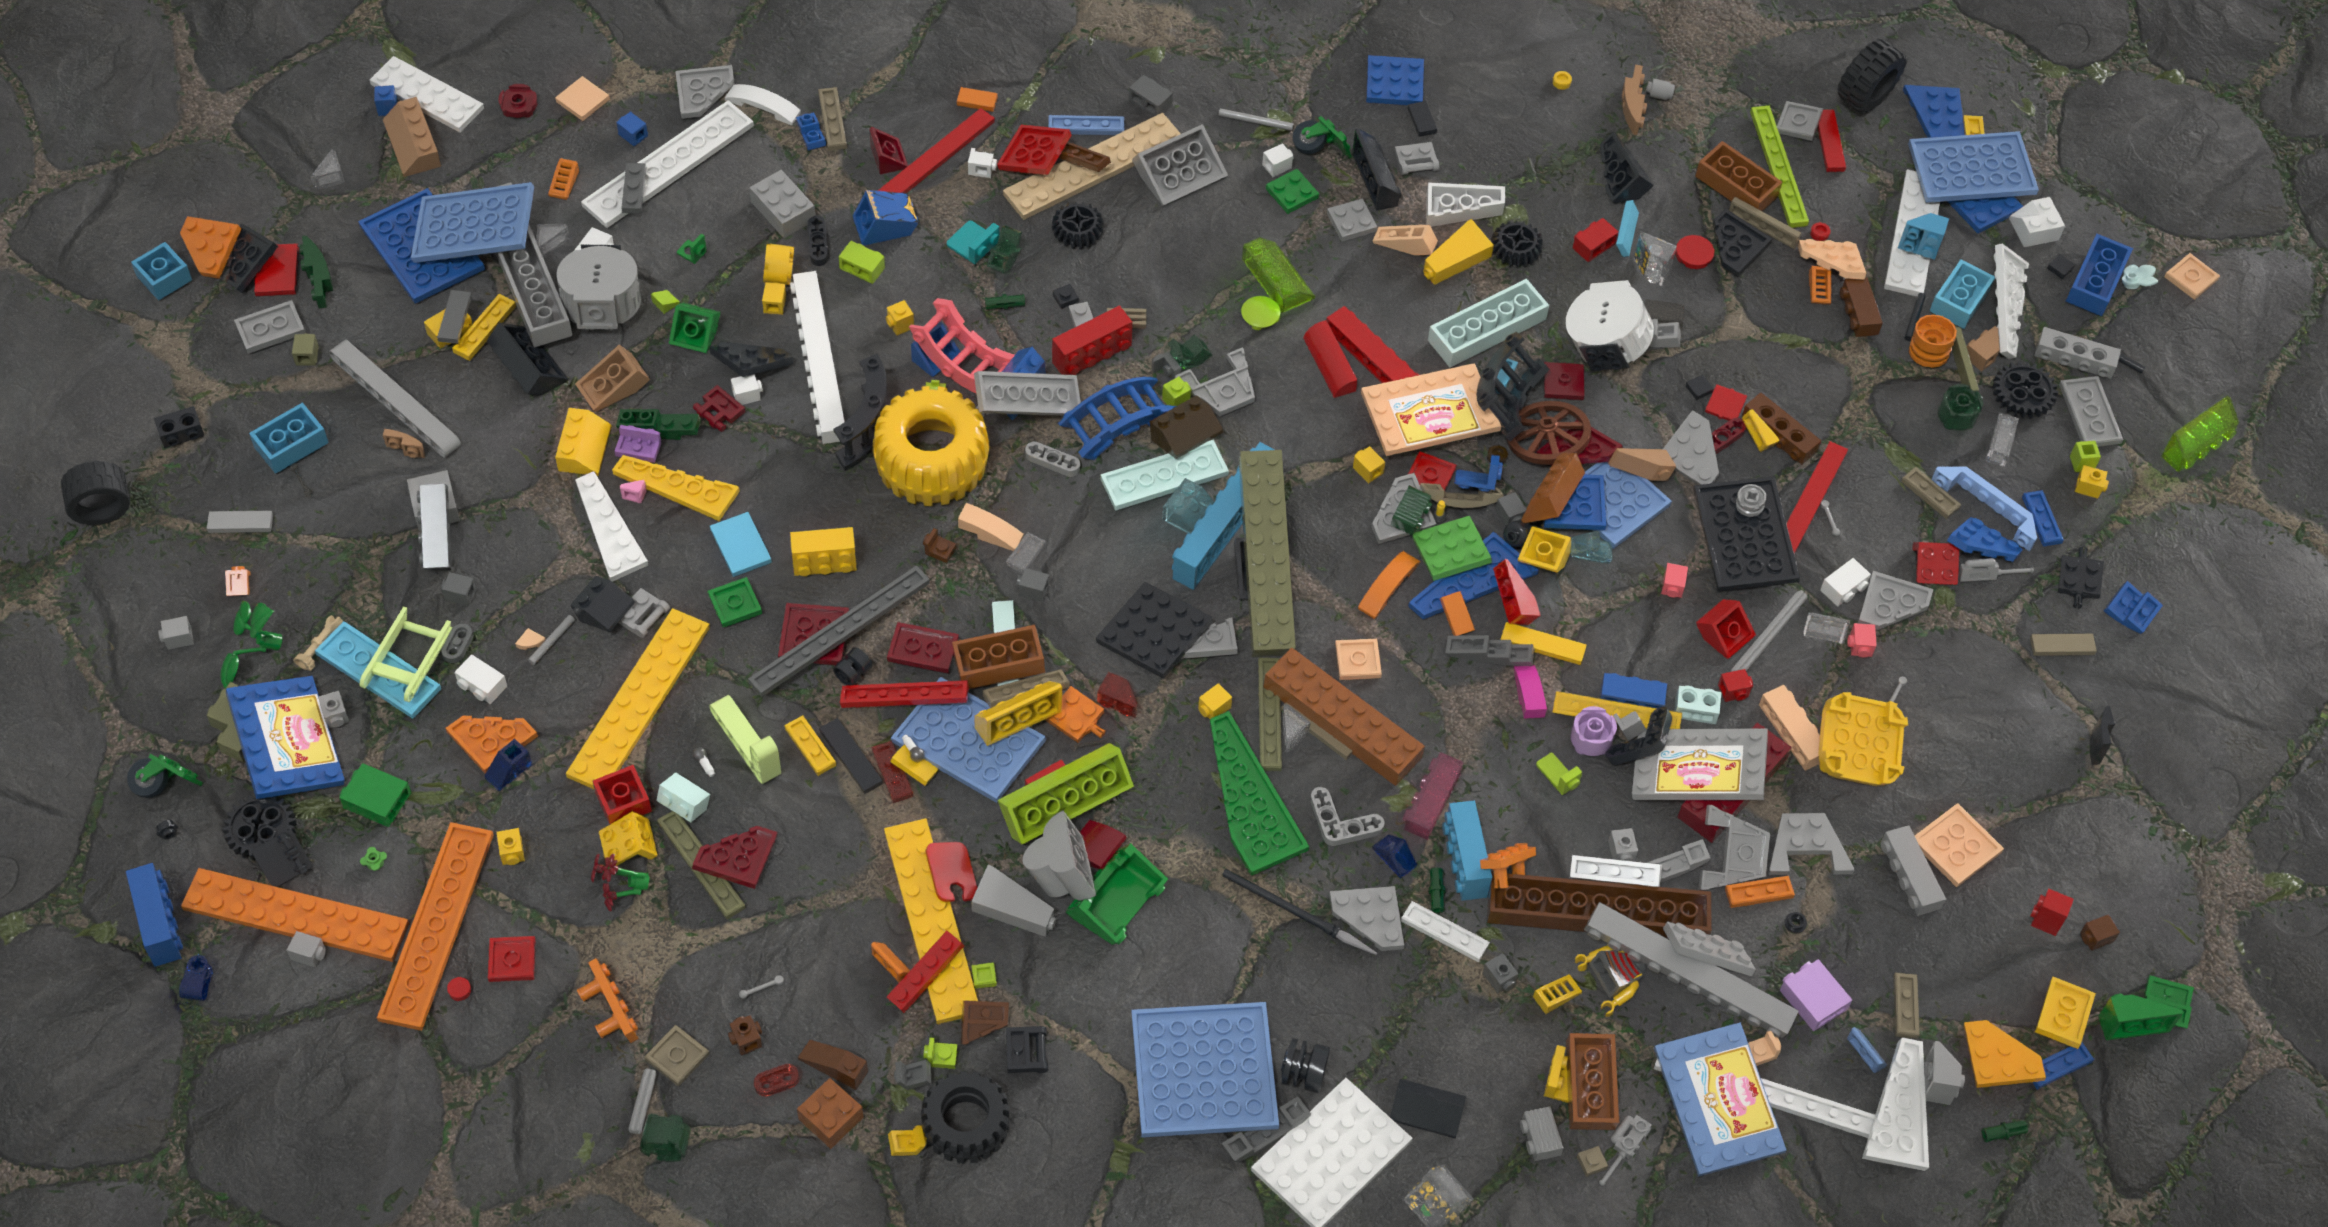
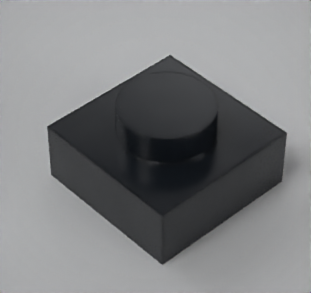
M1071 284L1057 288L1052 292L1061 309L1079 303V297Z

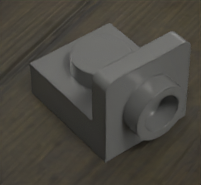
M1169 351L1158 354L1152 359L1153 373L1163 369L1165 375L1172 380L1175 378V375L1181 373V367Z

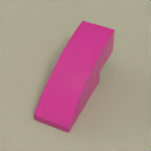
M1535 665L1514 666L1519 704L1522 705L1524 719L1545 717L1547 706Z

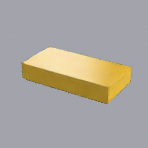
M905 745L896 752L890 761L924 786L928 784L938 771L937 767L925 759L920 762L912 761L910 751Z

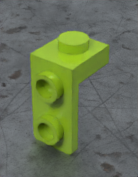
M1553 753L1536 762L1537 768L1561 795L1574 790L1580 784L1582 771L1577 766L1569 771Z

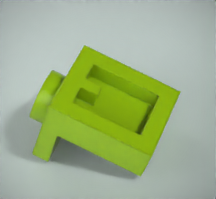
M930 1038L929 1045L924 1046V1058L930 1062L931 1067L955 1069L957 1044L935 1043L934 1038Z

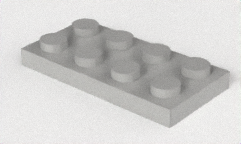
M1667 922L1663 928L1678 954L1748 976H1752L1756 970L1751 962V958L1745 952L1744 946L1737 941L1724 940L1719 935L1712 936L1700 929L1693 930L1687 928L1681 923Z

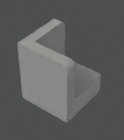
M1636 711L1621 719L1617 713L1613 715L1628 741L1646 731Z

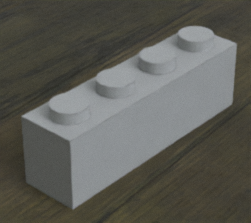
M1910 826L1885 832L1881 841V848L1890 860L1891 869L1893 872H1896L1899 878L1901 889L1905 890L1908 896L1910 907L1915 910L1917 916L1940 910L1946 901V897Z

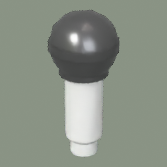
M904 735L902 737L903 743L910 751L911 760L914 762L922 761L925 757L924 750L917 747L908 735Z
M702 747L694 749L692 753L693 759L701 764L706 774L713 777L715 772L707 759V751Z

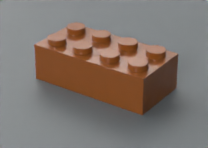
M1723 141L1699 161L1695 177L1731 202L1736 197L1760 211H1763L1779 196L1783 183Z
M1035 625L952 642L960 681L967 680L969 689L1045 673L1044 657Z
M1570 1033L1566 1040L1569 1129L1615 1130L1619 1124L1615 1034Z

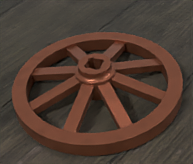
M1541 401L1527 405L1519 410L1522 425L1533 426V428L1519 433L1511 441L1507 439L1511 451L1521 459L1536 464H1554L1560 454L1576 453L1579 455L1587 447L1591 438V425L1586 414L1574 405L1561 401ZM1546 411H1560L1554 417L1547 416ZM1539 412L1541 420L1528 419L1526 417ZM1570 414L1573 417H1575L1579 422L1559 421H1561L1563 418ZM1561 429H1583L1584 431L1581 439L1578 440ZM1538 433L1528 450H1525L1517 443V441ZM1559 436L1574 446L1559 453L1555 437ZM1543 439L1549 440L1552 454L1535 453Z

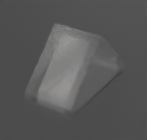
M331 149L311 175L314 188L317 190L345 183L336 152Z
M566 224L537 225L536 242L543 258L570 239L569 229Z
M1284 704L1282 719L1285 752H1290L1309 733L1311 722L1291 706Z

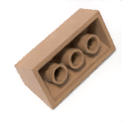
M417 97L397 102L384 117L383 122L403 176L406 177L441 167L438 151Z

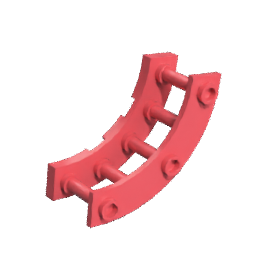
M937 298L933 302L937 310L936 314L926 325L909 326L913 339L946 377H950L962 387L976 393L974 373L984 371L988 366H993L1000 369L998 372H1002L1015 354H1010L998 348L993 350L985 345L986 341L974 331L970 332L963 325L965 321L957 311L952 300ZM943 320L949 332L936 344L929 332ZM956 337L965 348L951 361L941 350ZM970 353H973L983 361L969 374L958 365Z

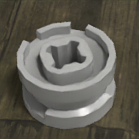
M1748 484L1740 488L1736 500L1737 510L1742 515L1748 517L1758 516L1762 513L1766 502L1765 491L1760 486Z

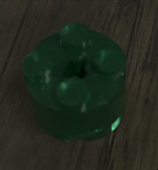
M1956 384L1949 387L1938 407V416L1944 427L1948 430L1973 428L1981 412L1983 398L1977 390L1973 391L1970 389V386L1965 384Z
M649 1114L645 1122L639 1150L648 1157H650V1153L657 1155L656 1160L681 1161V1157L684 1158L691 1128L682 1122L683 1118L681 1116L670 1115L669 1117H661L656 1114Z

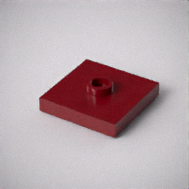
M1544 362L1550 369L1544 375V398L1584 400V364Z

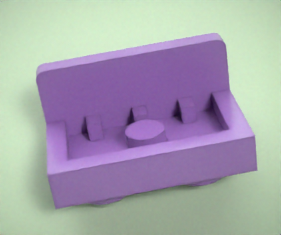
M620 425V437L615 448V456L622 457V455L655 463L661 446L660 433L653 429Z

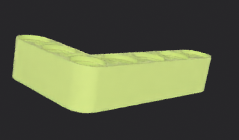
M729 695L709 705L714 718L761 784L781 774L779 752L775 742L770 736L763 739L759 738Z

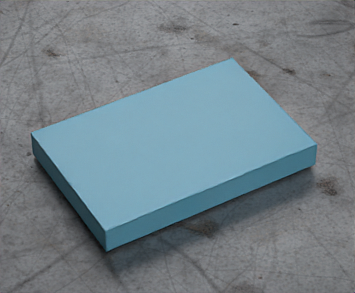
M749 512L710 526L712 535L733 577L772 563L771 557Z

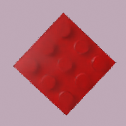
M1020 125L998 161V169L1048 175L1072 135L1070 129Z

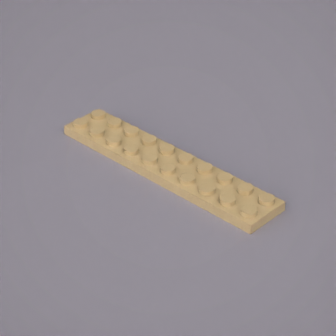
M1161 113L1088 148L1110 157L1111 163L1100 172L1064 160L1055 164L1048 175L1035 174L1004 189L1003 196L1020 217L1025 220L1135 166L1132 159L1138 153L1176 137L1181 133L1164 113Z

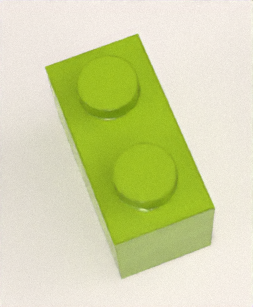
M850 241L839 255V268L873 284L885 269V259L881 253L870 250L860 243Z

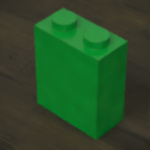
M362 763L359 769L353 772L347 787L342 789L340 801L344 809L390 827L410 796L411 790L408 782Z

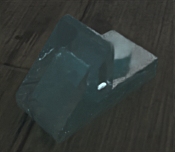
M1593 531L1571 538V556L1609 564L1612 561V546L1610 542L1600 540L1599 531Z

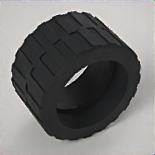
M106 461L84 462L69 469L61 479L65 512L75 522L87 525L110 523L119 519L130 507V496L125 472L114 463Z

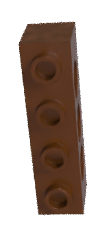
M1761 392L1745 405L1742 417L1749 410L1753 409L1780 440L1776 446L1789 454L1793 460L1803 465L1818 452L1822 440Z

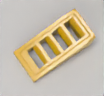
M1753 409L1749 410L1742 417L1760 452L1773 447L1780 441Z
M1569 974L1535 990L1533 998L1544 1013L1547 1014L1580 995L1582 990ZM1568 982L1574 991L1570 992L1565 983ZM1561 986L1566 994L1563 995L1558 987ZM1553 990L1558 994V998L1553 994ZM1546 994H1548L1551 997L1552 1001H1549V999L1546 997Z

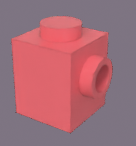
M1854 623L1847 639V646L1851 647V655L1863 658L1872 657L1876 648L1875 625Z

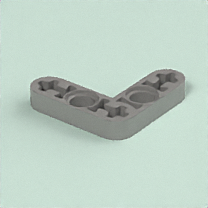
M1317 787L1312 791L1311 805L1326 844L1337 846L1375 837L1383 832L1385 823L1380 815L1371 814L1340 822L1329 791L1323 787ZM1317 795H1320L1321 798H1324V806L1321 807V801L1319 798H1317ZM1328 812L1333 818L1326 821L1322 819L1321 814ZM1371 822H1374L1375 825H1378V828H1374V826L1371 825ZM1331 826H1332L1333 833H1334L1335 835H1337L1336 838H1333V836L1330 835V827H1331ZM1350 826H1356L1359 828L1360 832L1357 834H1351L1348 831V828Z

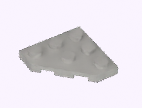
M732 65L676 71L681 119L701 117L734 85Z
M1692 410L1662 450H1667L1676 465L1674 470L1695 484L1714 483L1719 476L1710 423L1709 420Z
M1415 473L1395 478L1391 489L1386 495L1371 526L1378 544L1410 535L1398 528L1392 527L1390 524L1408 486L1410 485L1422 491ZM1431 510L1428 515L1423 514L1422 519H1424L1420 530L1415 529L1414 533L1436 526Z
M1873 571L1858 624L1875 625V630H1879L1926 611L1930 604L1933 589Z
M1395 886L1330 891L1331 911L1334 917L1346 922L1352 930L1363 938H1368L1381 951L1404 949Z

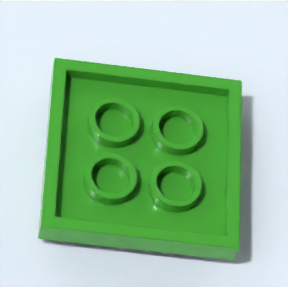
M1470 516L1424 529L1412 535V539L1433 581L1492 563L1491 556Z

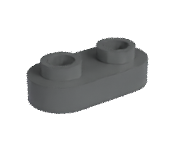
M458 624L452 628L442 647V655L445 661L457 663L462 660L473 639L470 626Z

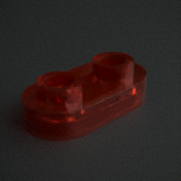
M783 1064L761 1072L754 1079L755 1091L761 1096H770L790 1089L799 1081L798 1070L792 1064ZM785 1076L792 1077L790 1080H784ZM763 1084L770 1085L768 1088L762 1087Z

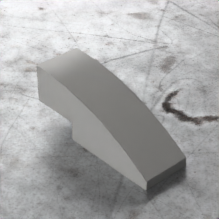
M1652 319L1654 334L1649 347H1680L1681 330L1679 322L1659 324L1658 319Z

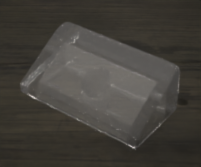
M1809 612L1804 623L1803 635L1843 644L1850 621Z

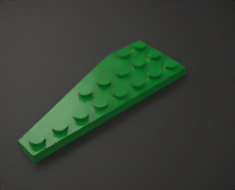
M1227 711L1211 718L1210 728L1230 839L1250 875H1255L1309 851L1308 843L1230 712Z

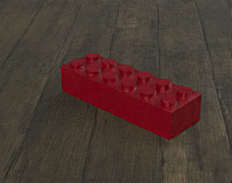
M1757 722L1752 729L1766 728ZM1769 730L1765 784L1784 764L1792 748ZM1686 800L1682 804L1677 818L1713 843L1726 827L1705 825L1707 805H1713L1736 817L1750 800Z

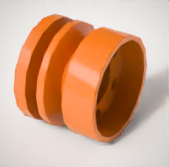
M1926 315L1920 318L1915 325L1909 345L1911 358L1916 363L1925 367H1940L1945 364L1950 357L1957 330L1955 325L1949 319L1939 315Z

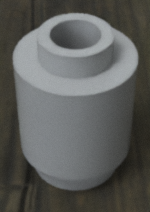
M1653 78L1652 82L1648 81L1646 92L1652 98L1671 100L1675 85L1668 81Z

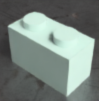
M674 773L660 784L656 801L689 822H692L707 810L710 794L681 775Z

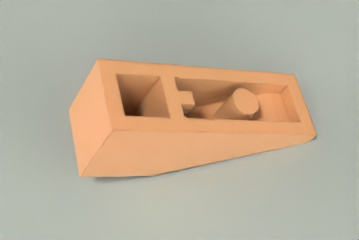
M1430 225L1378 227L1373 239L1374 244L1412 255H1431L1438 241Z

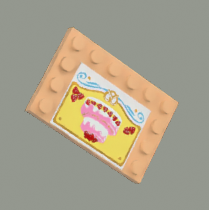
M1475 363L1361 388L1362 397L1386 456L1501 430L1499 420L1488 408L1483 411L1478 405L1476 393L1480 375Z

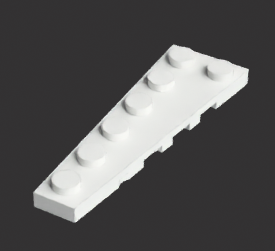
M593 471L575 479L609 579L613 582L648 566L646 557L595 472Z

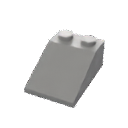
M448 470L407 479L419 531L422 530L417 518L418 511H421V505L417 503V491H420V485L446 484L449 492L450 523L460 521Z

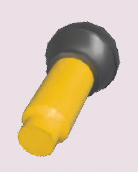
M1442 500L1439 501L1436 511L1432 514L1436 523H1443L1446 520L1444 512L1445 502Z

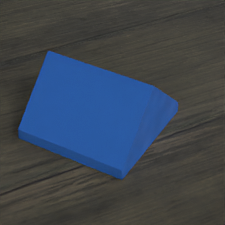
M942 321L929 332L936 344L948 333ZM953 339L941 350L951 361L960 353ZM916 341L911 343V356L915 364L931 377L941 371Z

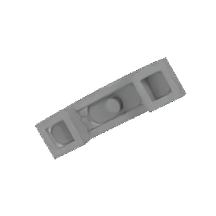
M1703 839L1682 846L1683 850L1647 863L1662 865L1661 882L1683 875L1711 860Z

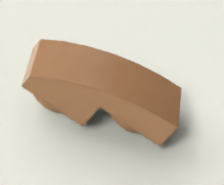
M384 429L383 438L386 447L403 449L404 456L411 458H425L424 448L419 440L399 431Z

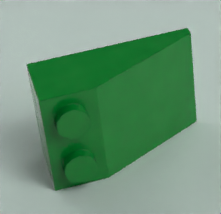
M2115 994L2110 997L2098 1018L2105 1039L2114 1040L2168 1033L2183 1015L2182 1009L2139 996Z

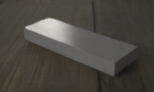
M451 290L437 336L438 342L458 344L472 298L471 292Z

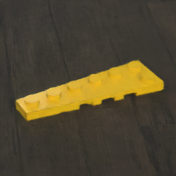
M622 455L612 469L613 475L629 482L644 480L647 490L717 521L721 520L740 492L739 487L717 480L714 482L705 480L704 477L699 475L694 477L685 474L684 471H672L666 469V466L652 464Z

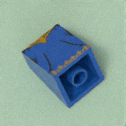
M866 190L853 214L862 245L910 236L918 225V218L915 215L913 203L908 193Z

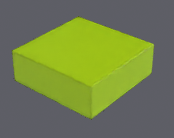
M994 963L972 965L974 989L997 986Z

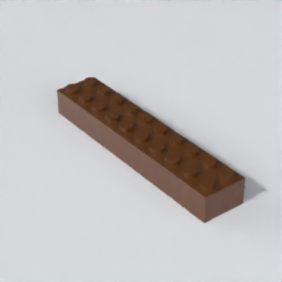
M1491 872L1492 881L1488 892L1487 923L1586 932L1584 928L1595 907L1600 902L1666 939L1668 937L1663 928L1667 922L1681 923L1687 928L1693 930L1700 929L1709 935L1712 931L1711 891L1508 873L1509 887L1494 888V872Z

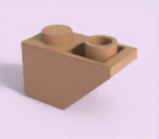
M1996 326L1989 331L1985 330L1977 340H1971L1966 346L1971 363L1981 372L1995 362L2000 351L1999 334Z

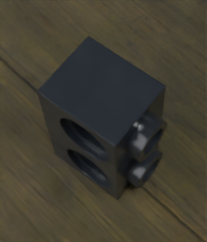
M194 406L154 418L164 449L205 436Z

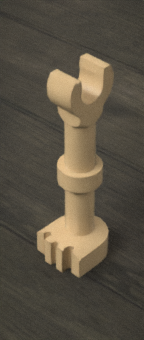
M329 616L327 618L325 628L318 637L313 638L310 647L304 654L299 653L294 658L296 665L309 671L315 667V661L312 660V656L316 653L315 650L343 622L340 617L335 619L333 616Z

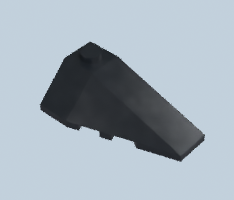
M1613 131L1600 144L1602 162L1605 164V171L1603 173L1607 180V185H1605L1606 192L1613 203L1640 199L1654 185L1622 140Z

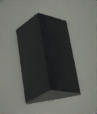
M1400 1079L1390 1118L1399 1124L1456 1139L1466 1096Z

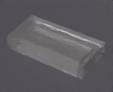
M1027 532L1007 559L1006 565L1023 574L1025 568H1029L1045 546V540Z

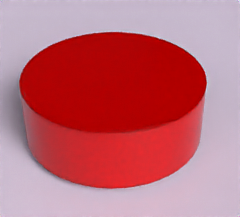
M1815 223L1811 228L1810 235L1816 241H1826L1830 235V228L1825 223Z
M457 977L449 982L447 991L453 1000L462 1001L469 997L471 986L467 979Z

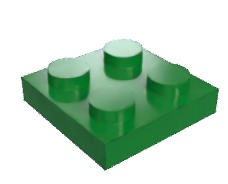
M1298 169L1266 184V190L1287 214L1319 198V192Z
M747 577L708 591L710 601L723 628L762 614V609Z

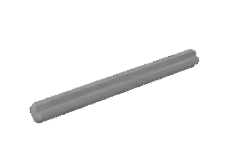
M1800 590L1794 594L1732 668L1731 672L1742 669L1747 671L1805 602L1807 595L1804 591Z

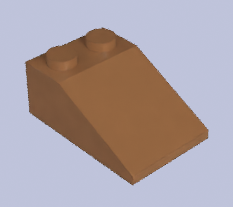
M619 344L575 385L593 411L596 412L636 393L650 378L633 354Z

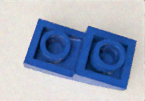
M814 113L796 117L807 150L826 146L825 138Z

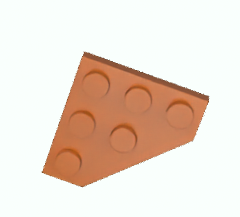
M187 216L180 234L202 276L220 279L241 227L238 224Z
M462 716L446 727V732L485 774L538 737L537 732L524 718L503 720L502 717H484V719L472 718V716Z

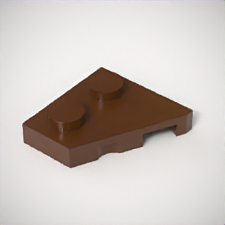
M963 1000L961 1044H968L979 1037L1007 1026L1009 1002Z

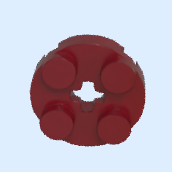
M525 84L509 86V89L505 92L503 90L498 98L500 109L506 117H531L538 104L535 91L533 92Z

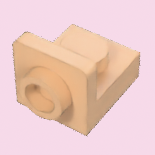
M1772 1031L1766 1032L1765 1037L1748 1043L1756 1066L1777 1059L1781 1051V1043L1776 1036L1774 1037Z

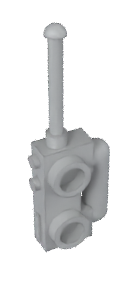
M1992 558L1967 560L1965 564L1960 565L1958 577L1960 582L1997 580V575L2033 573L2034 569L2030 567L2001 570L1998 563Z
M1638 1115L1635 1118L1632 1116L1624 1118L1611 1136V1141L1615 1144L1613 1149L1619 1152L1618 1158L1602 1180L1599 1181L1601 1186L1605 1185V1182L1622 1159L1625 1157L1629 1159L1630 1156H1634L1635 1149H1639V1144L1650 1132L1652 1124ZM1629 1128L1632 1129L1627 1136L1623 1137Z

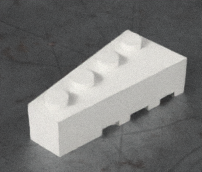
M1428 183L1426 193V225L1433 227L1468 221L1470 219L1476 220L1500 216L1503 214L1505 205V187Z

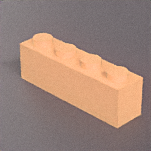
M1785 685L1764 693L1759 706L1784 742L1792 747L1791 752L1802 768L1806 771L1819 765L1820 735L1816 726L1811 724L1807 718L1805 710L1799 707L1795 701L1793 693L1788 691Z

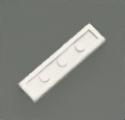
M1413 901L1401 918V922L1477 962L1481 960L1490 943Z

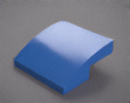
M2127 581L2120 587L2103 611L2127 628L2142 634L2163 605L2149 592L2142 594Z

